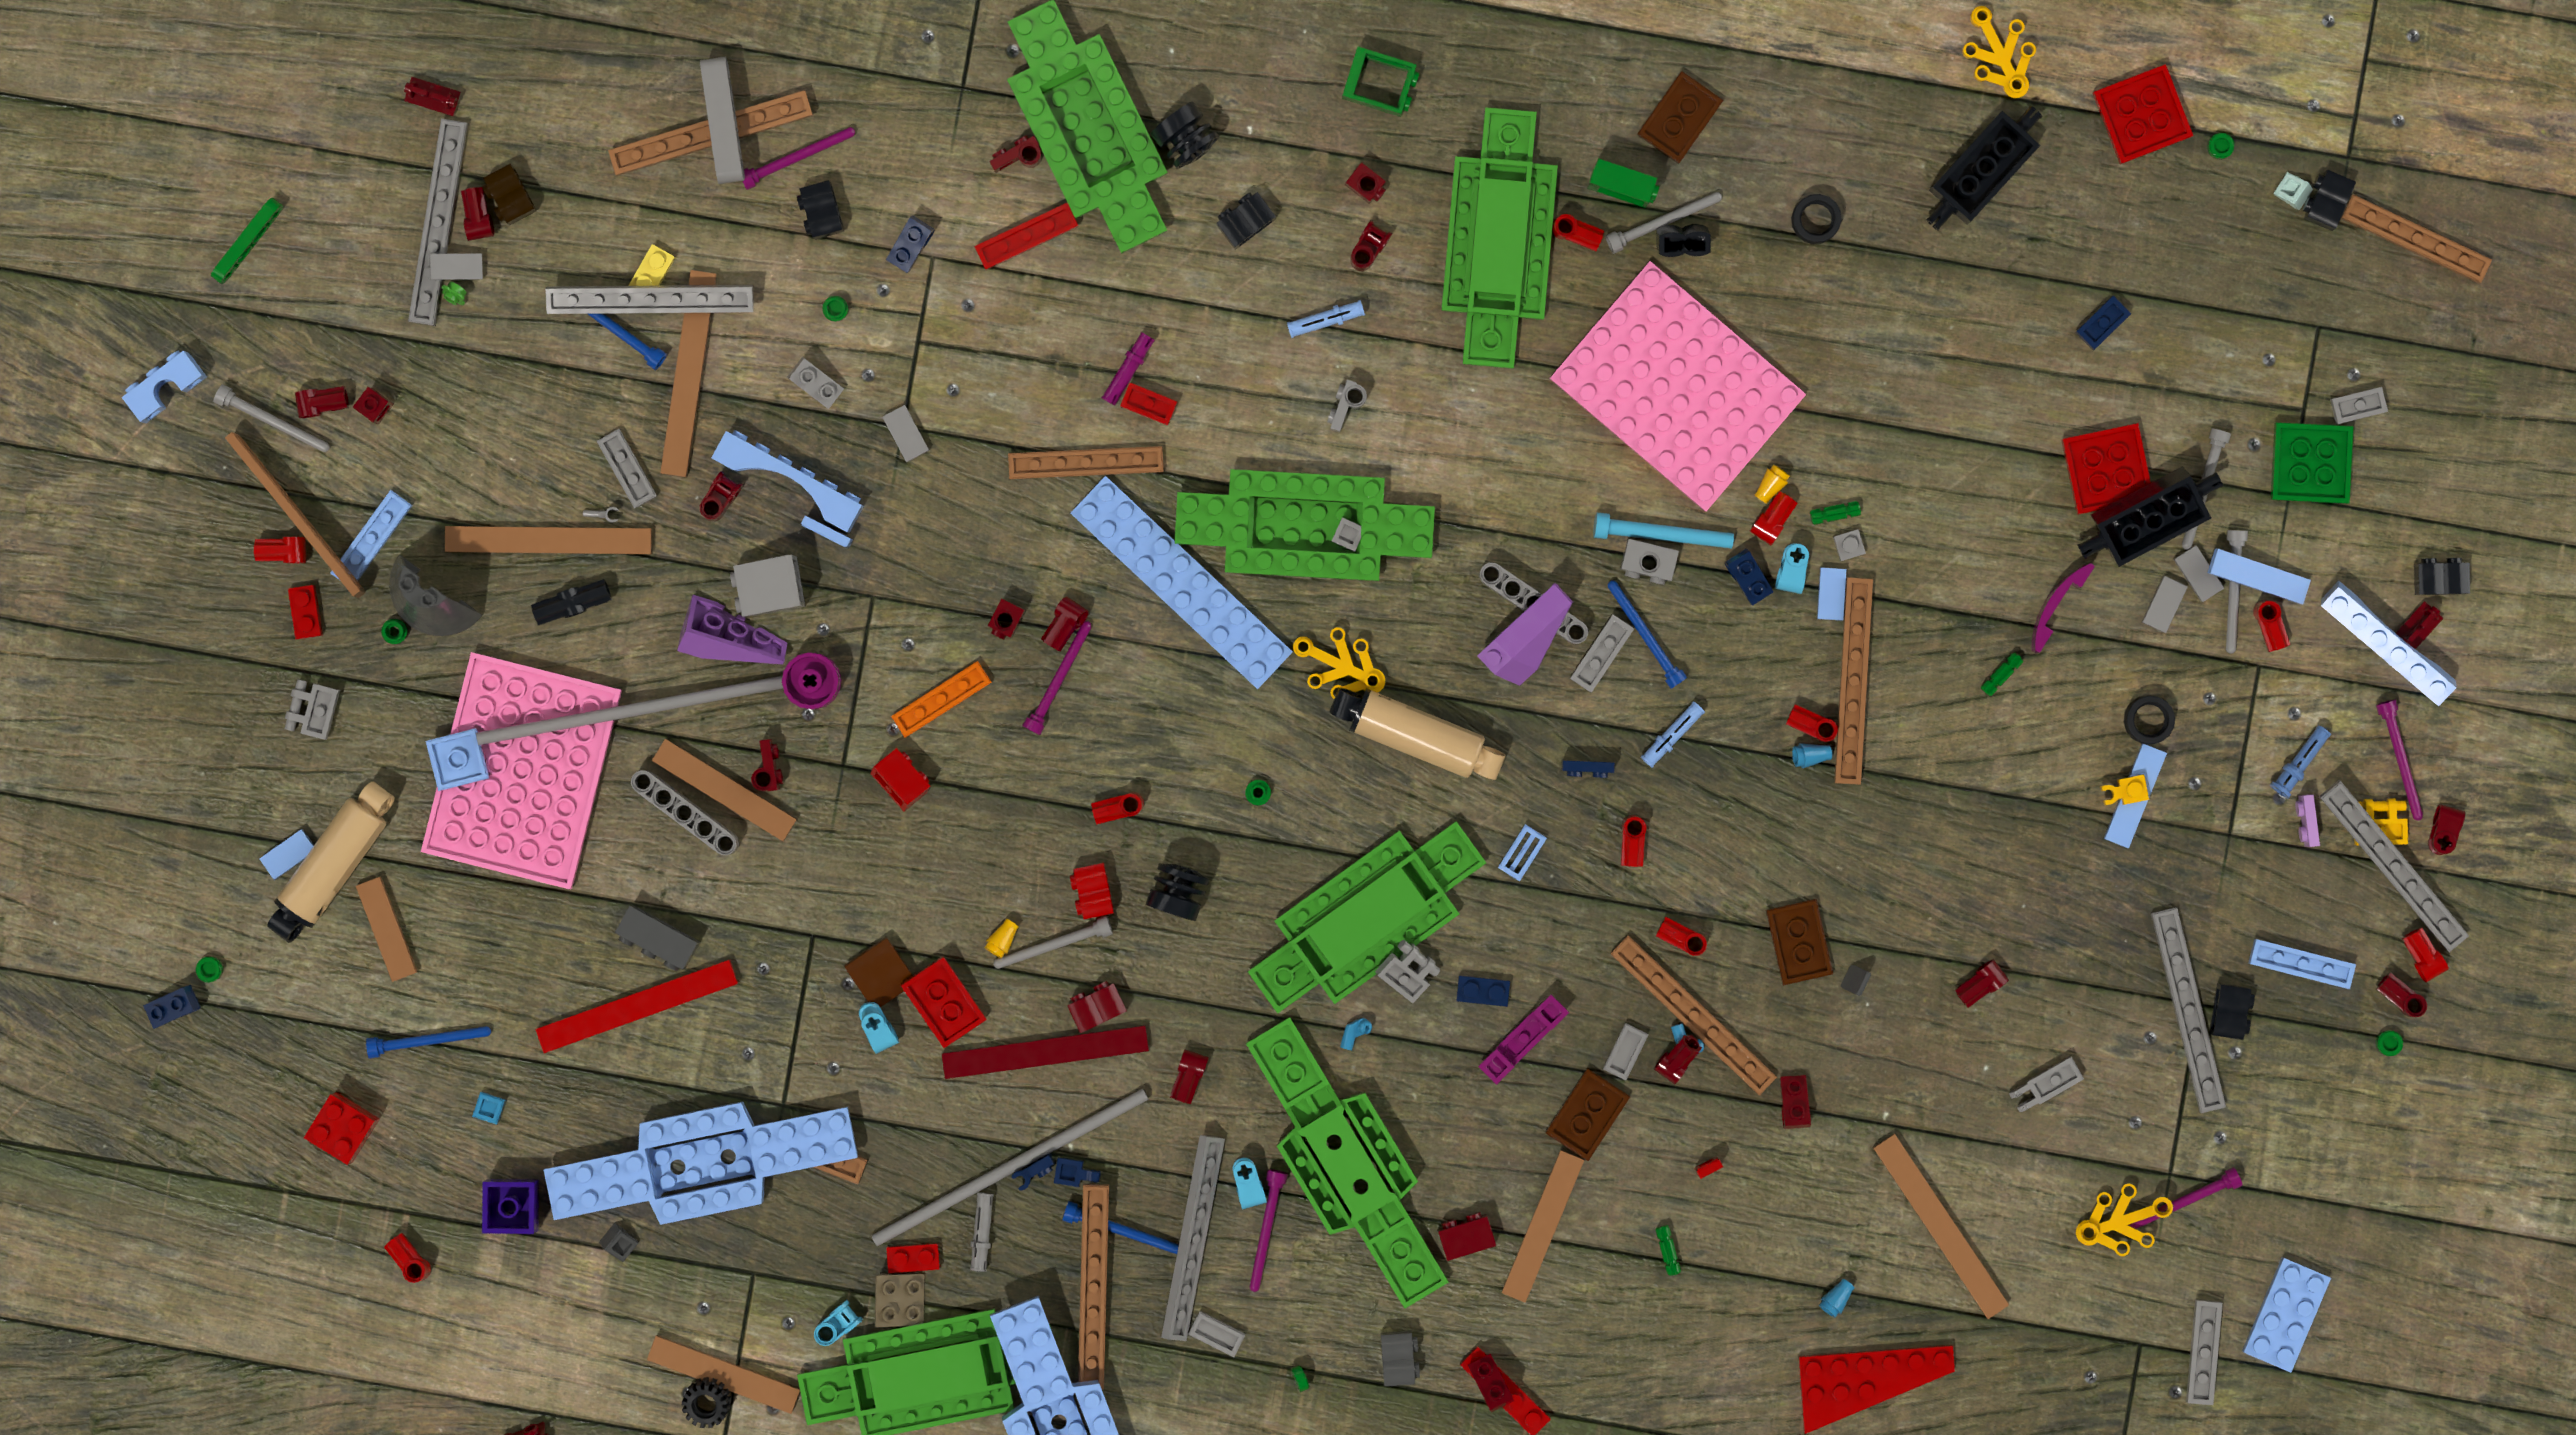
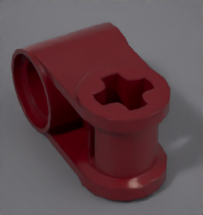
M1370 220L1352 251L1350 257L1352 267L1357 271L1368 270L1379 253L1382 252L1393 233L1384 232ZM1359 252H1364L1368 255L1369 262L1359 264L1355 260V255Z
M720 471L700 503L701 514L709 521L720 520L740 493L743 484L735 483L727 478L723 471ZM724 484L725 486H727V487L730 488L731 490H728V489L724 488V487L721 486V485ZM711 502H715L719 506L718 513L713 516L706 514V506Z
M2442 804L2438 805L2428 840V847L2432 853L2443 855L2454 851L2465 820V811ZM2443 839V842L2447 843V846L2441 848V845L2437 843V840Z

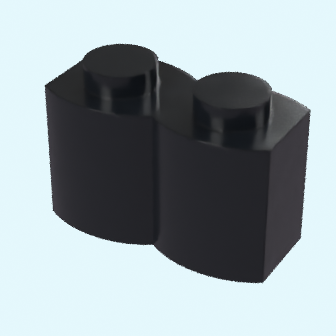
M2326 170L2323 175L2319 173L2313 184V188L2316 189L2313 198L2308 197L2303 207V211L2306 212L2304 219L2330 231L2335 230L2353 192L2356 181L2330 170Z
M829 180L799 188L801 195L797 196L800 210H805L807 220H803L807 235L812 234L813 239L817 240L845 232L832 183Z
M1258 192L1254 195L1251 193L1246 194L1238 201L1240 205L1232 211L1228 208L1218 216L1219 221L1216 223V226L1235 250L1276 220V216Z
M1690 224L1683 228L1676 225H1664L1656 229V247L1659 254L1665 257H1677L1684 253L1690 256H1704L1711 252V234L1708 227L1701 224Z
M2437 558L2421 559V564H2414L2415 595L2470 594V563H2462V558H2446L2447 563H2437Z
M2217 983L2210 1024L2211 1035L2244 1040V1036L2249 1034L2251 1021L2247 1019L2249 1009H2253L2255 995L2251 994L2250 988Z

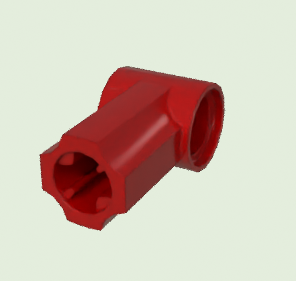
M1569 214L1559 216L1552 225V233L1556 238L1565 239L1594 252L1597 251L1604 234V230L1579 221ZM1564 220L1570 224L1571 229L1569 233H1562L1559 230L1558 224L1560 221Z
M1779 491L1765 513L1762 512L1750 532L1771 546L1783 530V524L1798 503Z
M306 538L255 539V561L306 563Z
M2269 600L2257 602L2253 609V615L2259 623L2268 652L2289 646L2290 642L2281 618L2280 606L2276 602ZM2266 605H2270L2273 611L2268 619L2262 616V609Z
M1794 704L1786 722V725L1822 742L1833 740L1838 732L1834 721ZM1822 723H1828L1832 727V734L1828 738H1824L1819 734L1818 729Z
M1129 792L1091 803L1096 825L1137 815L1144 807L1142 796L1135 792ZM1128 797H1133L1137 800L1138 808L1136 811L1126 809L1125 800Z
M1629 815L1622 821L1621 825L1622 846L1620 865L1643 867L1646 824L1639 816ZM1634 820L1639 821L1641 825L1640 831L1636 834H1630L1627 831L1628 824Z
M1665 917L1656 934V937L1693 956L1702 954L1707 947V941L1703 935L1668 917ZM1699 937L1702 940L1703 945L1699 951L1693 952L1688 948L1690 938Z
M2422 927L2409 932L2402 938L2415 961L2414 966L2424 982L2427 983L2449 970L2445 959L2438 950H2435Z
M400 1233L384 1246L400 1267L404 1278L408 1282L416 1283L428 1278L431 1273L429 1262L420 1256L403 1233ZM414 1263L418 1264L422 1269L420 1277H416L412 1273Z

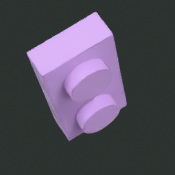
M2299 795V801H2296L2295 808L2298 817H2301L2302 827H2299L2300 841L2304 842L2305 847L2320 846L2314 795Z

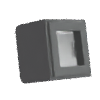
M1851 965L1841 983V987L1860 996L1871 977V973Z
M614 1223L599 1243L606 1252L624 1262L638 1245L639 1241L618 1224Z

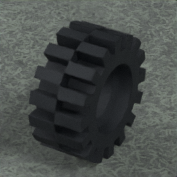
M704 1377L703 1381L697 1379L695 1383L689 1386L684 1395L682 1411L683 1414L687 1413L685 1418L688 1421L691 1418L693 1419L692 1424L694 1426L699 1422L701 1423L700 1428H705L706 1424H708L709 1428H713L715 1423L719 1425L724 1420L730 1409L731 1396L728 1397L730 1392L728 1388L723 1390L725 1384L722 1382L717 1385V1379L713 1378L711 1382H709V1377ZM701 1395L712 1397L716 1402V1408L711 1411L703 1410L699 1407L697 1398Z

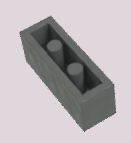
M634 905L629 906L615 931L620 936L619 941L631 947L633 944L643 948L641 951L643 954L652 959H655L656 956L665 960L664 965L674 971H678L679 968L682 970L686 969L700 944V941Z

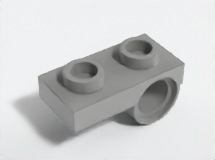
M803 357L787 376L788 379L828 409L844 390V388Z
M1347 380L1345 385L1340 384L1336 395L1340 402L1337 409H1331L1327 423L1332 424L1330 430L1338 433L1341 431L1348 408H1361L1367 398L1365 389L1350 380ZM1351 390L1361 392L1362 400L1359 403L1353 404L1348 400L1347 395Z

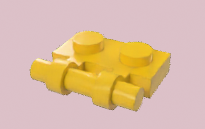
M2387 798L2386 801L2364 799L2359 802L2393 845L2408 844V819H2397V811H2406V801H2396L2395 798ZM2374 811H2386L2387 819H2374Z

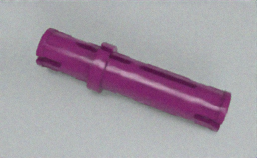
M1142 332L1140 333L1131 350L1126 352L1125 360L1101 397L1102 399L1116 406L1117 401L1139 365H1143L1145 362L1143 359L1155 341L1154 339Z

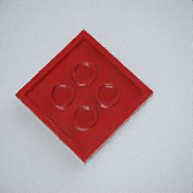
M2166 64L2092 93L2120 165L2193 137Z
M2138 423L2061 439L2077 515L2098 511L2151 483Z

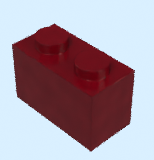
M1475 1212L1467 1215V1220L1457 1223L1456 1219L1441 1224L1442 1228L1437 1230L1447 1261L1496 1246L1487 1214L1481 1215V1212Z

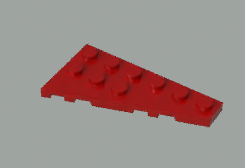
M1953 1345L1798 1356L1804 1434L1955 1372Z

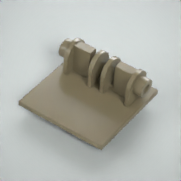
M880 1273L876 1275L875 1327L910 1326L924 1322L925 1274L889 1275L887 1273Z

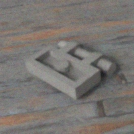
M297 679L295 689L292 688L290 695L293 697L291 706L285 715V719H287L285 729L295 731L296 723H303L301 734L327 740L340 690L313 684L311 693L305 692L307 681ZM302 700L309 701L305 715L299 714Z
M1402 940L1398 944V948L1403 952L1402 956L1398 958L1395 954L1391 953L1375 972L1411 1003H1414L1430 986L1424 978L1429 973L1434 977L1437 976L1440 968L1435 965V961L1432 958L1421 954L1419 948L1413 943L1409 944ZM1413 960L1419 964L1416 970L1408 966Z

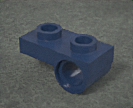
M912 215L886 260L904 272L909 273L922 249L934 234L935 229Z
M1747 548L1724 562L1726 568L1752 606L1774 592Z
M191 985L143 1005L153 1029L201 1009Z

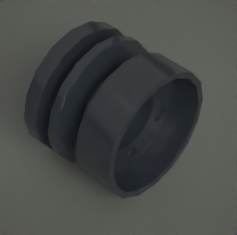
M1193 101L1175 111L1150 133L1160 148L1171 143L1174 147L1169 151L1167 157L1171 159L1180 154L1173 163L1176 169L1197 161L1219 139L1216 131L1204 136L1212 127L1210 123L1198 128L1196 124L1201 120L1203 114Z
M1159 863L1157 869L1168 874L1166 878L1155 875L1154 879L1164 886L1163 889L1151 888L1145 905L1178 917L1196 921L1201 905L1191 898L1192 895L1204 896L1205 891L1195 888L1196 883L1208 886L1210 879L1205 878L1196 870L1178 864Z

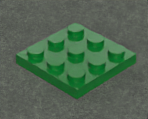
M2274 423L2271 500L2349 504L2354 426Z

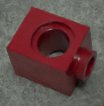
M1362 162L1345 183V186L1368 204L1373 199L1378 202L1386 192V189L1383 188L1386 181ZM1363 179L1373 180L1375 187L1372 191L1362 190L1360 183Z
M367 387L353 408L371 422L379 425L394 404L375 389Z
M1001 598L988 624V627L992 628L991 634L1005 640L1006 636L1012 638L1025 610ZM1004 613L1010 614L1013 619L1011 626L1008 628H1002L998 623L999 617Z

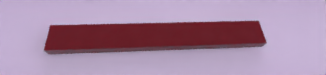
M1146 1025L947 1052L942 1053L945 1079L1147 1052L1149 1051Z

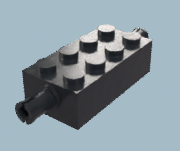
M2029 106L2016 122L2005 112L2001 111L1929 189L1941 203L1931 216L1926 219L1929 225L1939 218L1932 226L1935 230L1939 231L1940 227L1952 214L1960 218L1966 225L1978 215L2040 147V144L2027 133L2042 118L2039 111L2030 119L2029 117L2036 109L2033 106Z
M2182 466L2092 513L2091 517L2098 529V535L2081 544H2077L2084 559L2105 548L2109 551L2118 567L2212 519L2203 502V496L2224 487L2217 472L2195 483Z

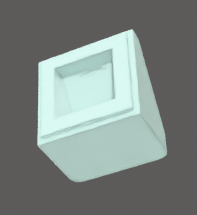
M2287 172L2273 194L2300 210L2313 188L2309 182Z

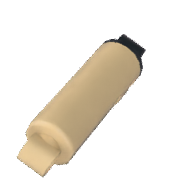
M1339 688L1329 711L1335 717L1352 722L1349 730L1351 732L1465 778L1470 777L1472 771L1483 777L1496 780L1506 757L1499 750L1483 746L1485 738L1478 733L1367 688L1363 697L1351 690Z
M373 781L364 787L358 800L354 798L346 800L274 902L280 909L270 918L267 925L269 929L287 943H291L299 936L304 925L310 928L314 927L385 828L386 821L381 816L393 805L395 799L393 795Z

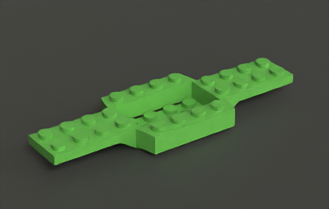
M1290 1017L1246 1043L1247 1047L1295 1126L1277 1144V1148L1329 1235L1355 1227L1404 1309L1449 1283L1400 1201L1418 1180L1366 1093L1362 1092L1339 1099ZM1344 1109L1394 1192H1390L1343 1115ZM1330 1135H1338L1341 1138L1342 1144L1338 1149L1333 1150L1327 1146L1326 1141ZM1302 1136L1306 1137L1315 1154L1317 1155L1319 1161L1321 1162L1322 1166L1324 1167L1325 1171L1327 1172L1328 1176L1330 1177L1331 1181L1333 1182L1334 1186L1336 1187L1337 1191L1339 1192L1340 1196L1342 1197L1343 1201L1345 1202L1346 1206L1351 1212V1218L1345 1210L1344 1206L1342 1205L1341 1201L1339 1200L1338 1196L1336 1195L1334 1189L1332 1188L1331 1184L1329 1183L1328 1179L1326 1178L1325 1174L1323 1173L1322 1169L1320 1168L1319 1164L1317 1163L1316 1159L1314 1158L1313 1154L1311 1153ZM1358 1179H1364L1368 1183V1190L1363 1194H1358L1353 1189V1184Z

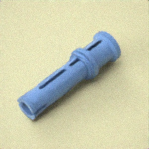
M2318 725L2293 761L2283 766L2284 771L2275 782L2270 784V787L2283 797L2290 798V792L2298 781L2304 779L2303 772L2331 736V733ZM2316 742L2315 746L2309 752L2307 757L2303 758L2307 751L2310 749V747L2313 745V743ZM2288 778H2290L2287 784L2283 785Z

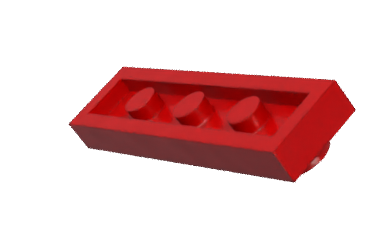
M1065 203L974 247L985 270H988L1079 226L1068 203Z
M1477 1346L1460 1363V1366L1474 1379L1468 1365L1487 1354ZM1497 1365L1514 1399L1513 1402L1503 1406V1408L1530 1435H1536L1551 1418Z

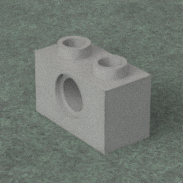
M1628 539L1620 570L1625 571L1624 576L1640 579V575L1650 577L1649 582L1665 585V581H1672L1679 551ZM1645 556H1652L1655 559L1656 565L1654 569L1646 570L1642 566V559Z

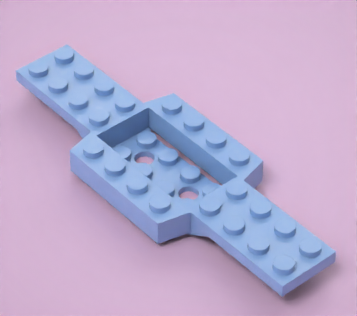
M742 1101L641 1122L639 1125L638 1149L544 1169L554 1220L649 1201L660 1225L762 1204L764 1202L765 1177L858 1158L848 1107L754 1125ZM744 1129L741 1132H736L732 1134L697 1140L693 1142L658 1149L653 1148L656 1146ZM726 1149H731L735 1152L736 1159L732 1164H726L721 1159V1154ZM679 1159L685 1163V1171L682 1174L672 1172L671 1163L674 1160ZM751 1174L755 1176V1178L661 1197L664 1192Z
M1038 1296L990 1314L1023 1403L1002 1417L1007 1435H1036L1028 1411L1032 1412L1040 1435H1087L1073 1398L1074 1393L1091 1435H1119L1099 1381L1071 1382ZM1055 1415H1063L1066 1418V1425L1063 1428L1057 1429L1052 1426L1051 1421Z

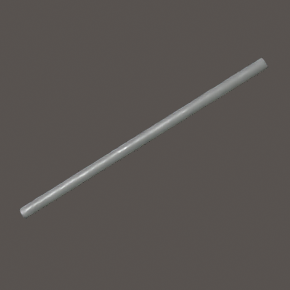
M783 676L477 732L478 745L783 689Z
M1142 1088L871 1235L876 1246H879L1144 1103L1149 1100L1147 1094Z

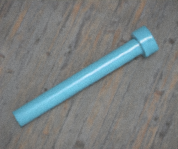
M1596 512L1593 538L1607 539L1608 534L1731 549L1733 547L1734 533L1610 519V514Z

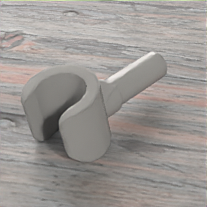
M610 507L606 511L583 510V516L605 518L608 522L614 523L618 519L611 520L607 514L610 510H619L615 507Z

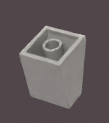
M791 554L733 566L734 572H730L732 587H737L738 597L735 598V607L737 613L741 612L742 617L805 607L797 556Z

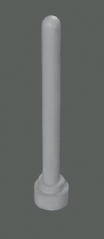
M1715 192L1627 232L1622 233L1620 231L1616 233L1614 231L1605 235L1607 244L1613 254L1620 252L1624 246H1627V242L1648 234L1658 227L1668 225L1716 204L1722 200V195L1719 192Z
M222 384L217 390L213 399L214 403L222 407H230L231 405L322 452H327L330 449L327 442L236 397V393L232 392V388Z
M2211 428L2209 439H2211L2210 444L2212 446L2202 479L2214 474L2221 449L2225 448L2226 444H2229L2231 433ZM2207 495L2203 496L2204 504L2206 502ZM2198 526L2185 532L2182 541V547L2185 550L2192 547Z
M2227 530V540H2229V546H2231V553L2241 556L2242 546H2245V541H2248V531ZM2229 581L2226 651L2229 654H2233L2236 651L2240 584Z
M1107 915L1097 918V921L1093 922L1092 926L1003 956L1002 959L997 958L994 960L993 965L995 968L1000 969L1095 935L1097 937L1102 936L1103 938L1113 935V930Z

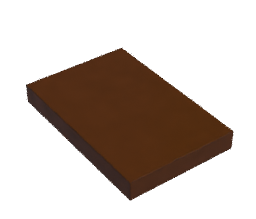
M1681 71L1637 135L1679 164L1724 100Z
M1817 899L1766 910L1783 986L1833 974Z
M1587 1068L1545 1133L1589 1161L1630 1099V1096Z

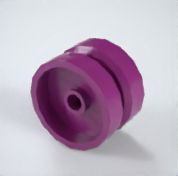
M805 653L798 655L789 661L783 671L782 685L784 693L792 703L800 708L819 709L826 707L836 699L841 689L842 679L839 668L833 660L822 654ZM812 676L817 678L815 686L808 684V679Z

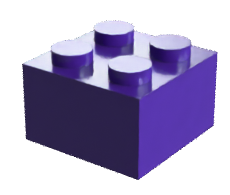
M487 1179L482 1182V1234H535L538 1231L539 1179Z

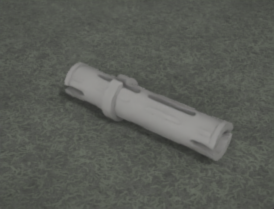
M977 1193L973 1241L970 1244V1247H972L970 1270L987 1271L988 1249L991 1248L989 1233L994 1194Z

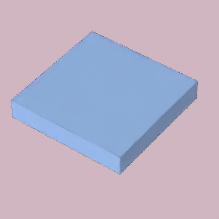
M477 728L426 741L438 791L489 779L482 746L478 745Z

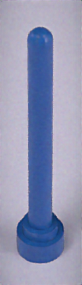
M588 314L645 356L644 360L647 361V365L652 369L657 370L665 361L667 353L660 348L648 347L605 314Z
M1614 580L1608 583L1609 590L1665 671V682L1672 689L1688 677L1682 669L1679 670L1677 666L1674 667L1618 583Z
M485 1026L388 1041L372 1037L366 1038V1049L369 1059L378 1058L381 1054H385V1051L487 1037L491 1034V1029Z
M1068 1201L1062 1221L1071 1224L1072 1222H1082V1208L1078 1207V1204ZM1108 1220V1231L1174 1254L1178 1252L1179 1244Z

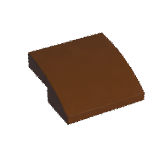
M887 937L844 965L868 1002H875L880 1007L904 992L900 984L913 976Z

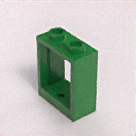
M1357 47L1342 99L1401 117L1403 111L1408 112L1412 97L1408 96L1410 86L1416 87L1420 74L1415 71L1417 65ZM1365 59L1408 72L1397 107L1354 94Z
M1598 158L1587 189L1646 208L1649 203L1653 204L1660 186L1655 185L1656 177Z

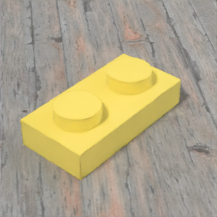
M652 244L628 286H660L676 257Z

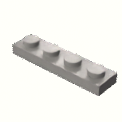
M2195 1299L2186 1394L2187 1403L2214 1404L2222 1302Z

